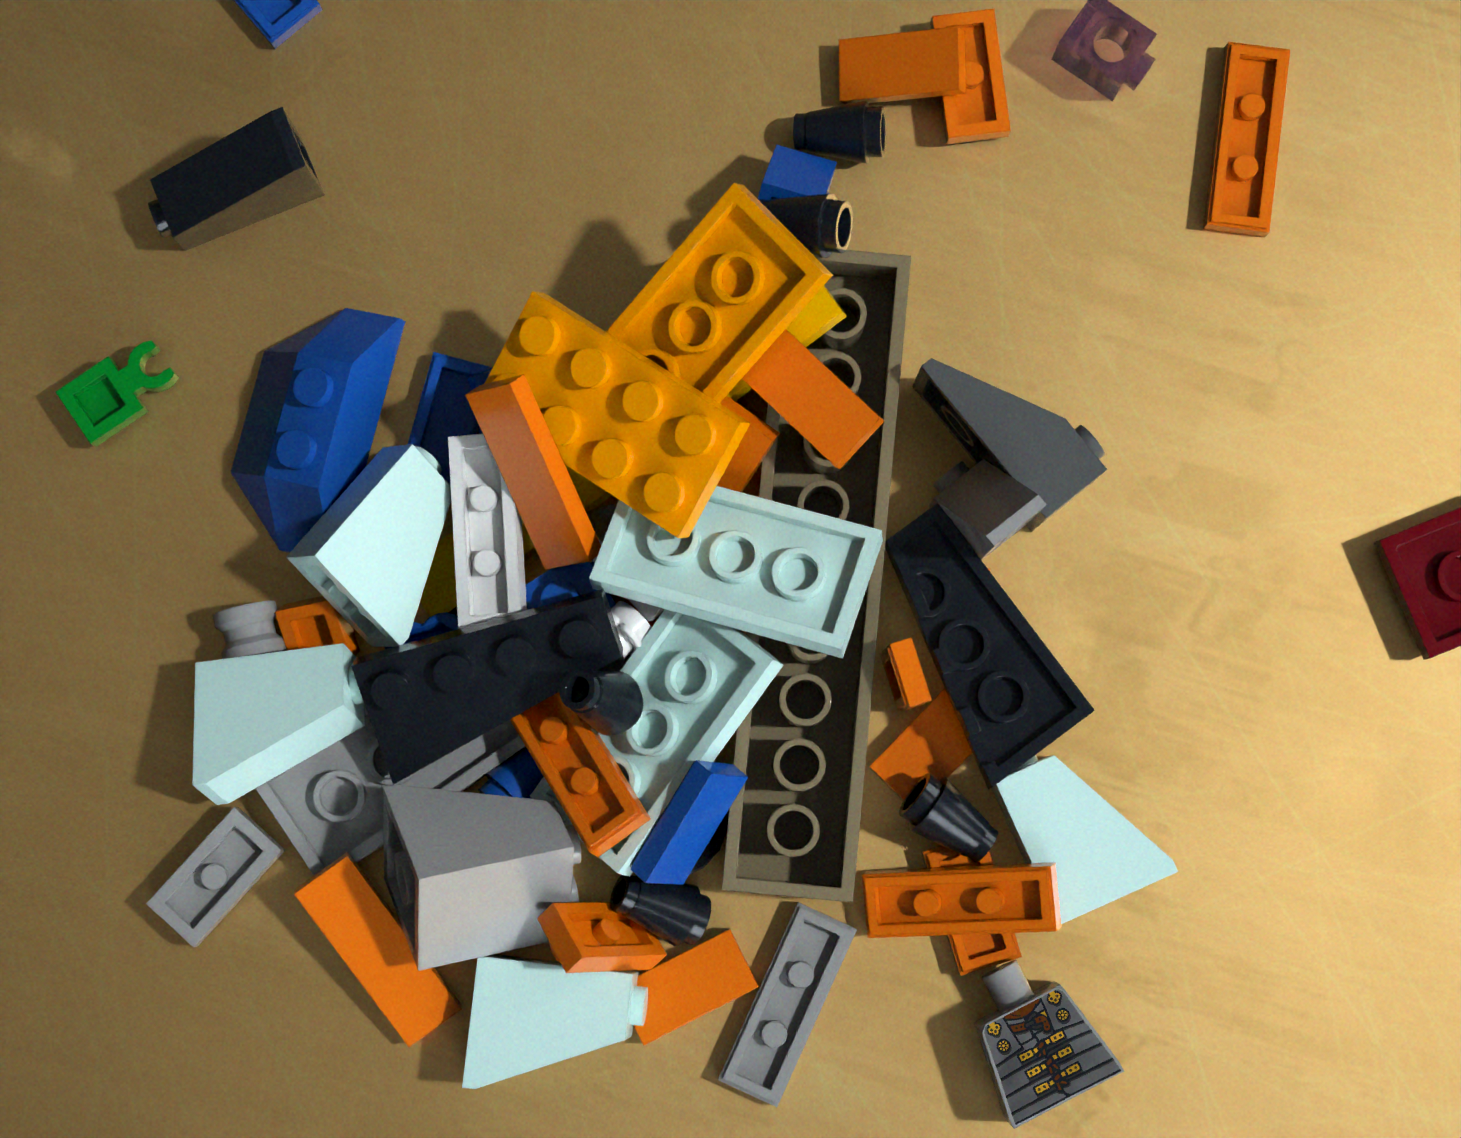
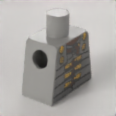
M1017 960L1007 962L982 976L998 1010L980 1018L974 1023L1003 1115L1014 1129L1124 1072L1118 1059L1059 983L1053 981L1032 991Z

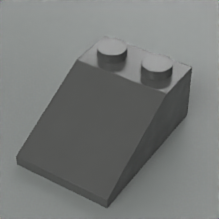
M933 358L921 366L912 387L977 465L983 459L1039 494L1047 504L1026 524L1031 532L1091 485L1107 470L1099 460L1105 455L1103 448L1084 426L1079 425L1074 429L1066 418Z

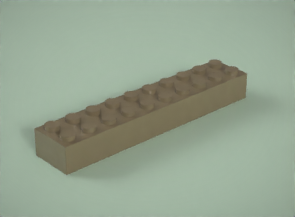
M846 250L844 253L832 252L828 258L814 255L833 274L825 284V287L847 317L806 348L874 410L884 422L845 465L838 469L774 408L767 404L766 423L780 434L762 461L759 497L882 530L883 542L843 659L746 632L748 637L780 661L783 667L737 728L733 765L742 771L748 779L729 808L722 890L853 902L911 256Z

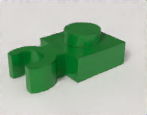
M146 341L136 346L129 356L128 365L121 370L115 361L108 356L56 391L64 406L93 446H99L149 412L139 398L140 395L146 391H166L178 381L179 376L172 368L164 370L158 376H147L145 372L147 361L161 351L153 341Z

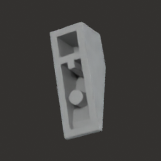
M983 459L971 469L961 461L933 484L940 494L933 498L929 507L931 508L938 503L978 557L983 560L1029 523L1047 504L1039 494Z

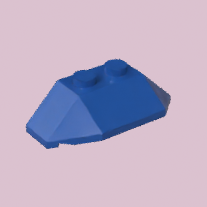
M345 308L264 351L231 468V474L279 550L290 553L366 467L406 321L396 317Z

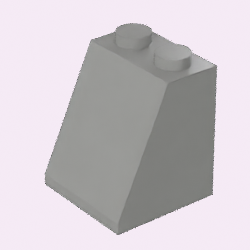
M403 785L383 787L384 880L418 971L547 943L549 940L537 918L552 903H579L577 885L573 876V865L581 862L580 841L574 826L564 825L554 801Z

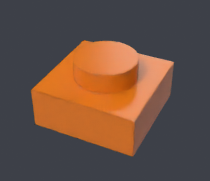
M323 596L287 603L275 611L287 650L344 643L355 656L360 652L353 627Z

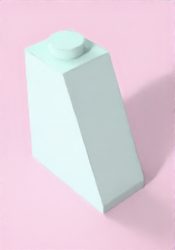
M413 444L383 447L286 557L371 647H396L403 645L409 638L451 502V486L440 475L442 469L439 462L428 451Z
M344 643L196 662L192 785L216 805L229 804L365 726V704L351 667L356 656Z
M1036 755L991 788L1025 864L1056 862L1061 924L1178 872L1173 859L1055 755L1046 756L1040 760L1037 759Z
M498 954L477 958L462 1088L477 1089L628 1039L633 1034V1025L644 1026L646 1018L648 987L637 986L640 971L566 973L558 961Z

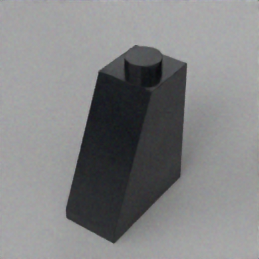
M280 107L150 179L157 199L148 202V206L161 236L165 238L172 235L174 240L186 251L322 197L325 194L300 134L284 108Z

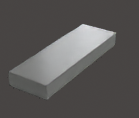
M797 903L718 1077L719 1081L775 1107L778 1106L857 931L856 928L802 903Z

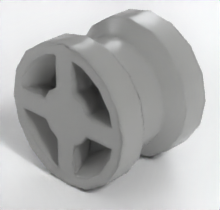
M276 601L249 603L213 614L215 628L223 633L226 646L221 652L222 659L287 651L283 637L276 634L274 626L275 611L277 610Z

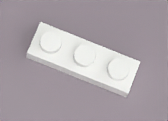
M483 434L448 437L458 629L527 610L522 518Z

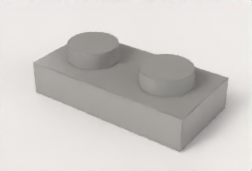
M234 807L146 904L191 946L197 947L281 856L285 849L239 807Z

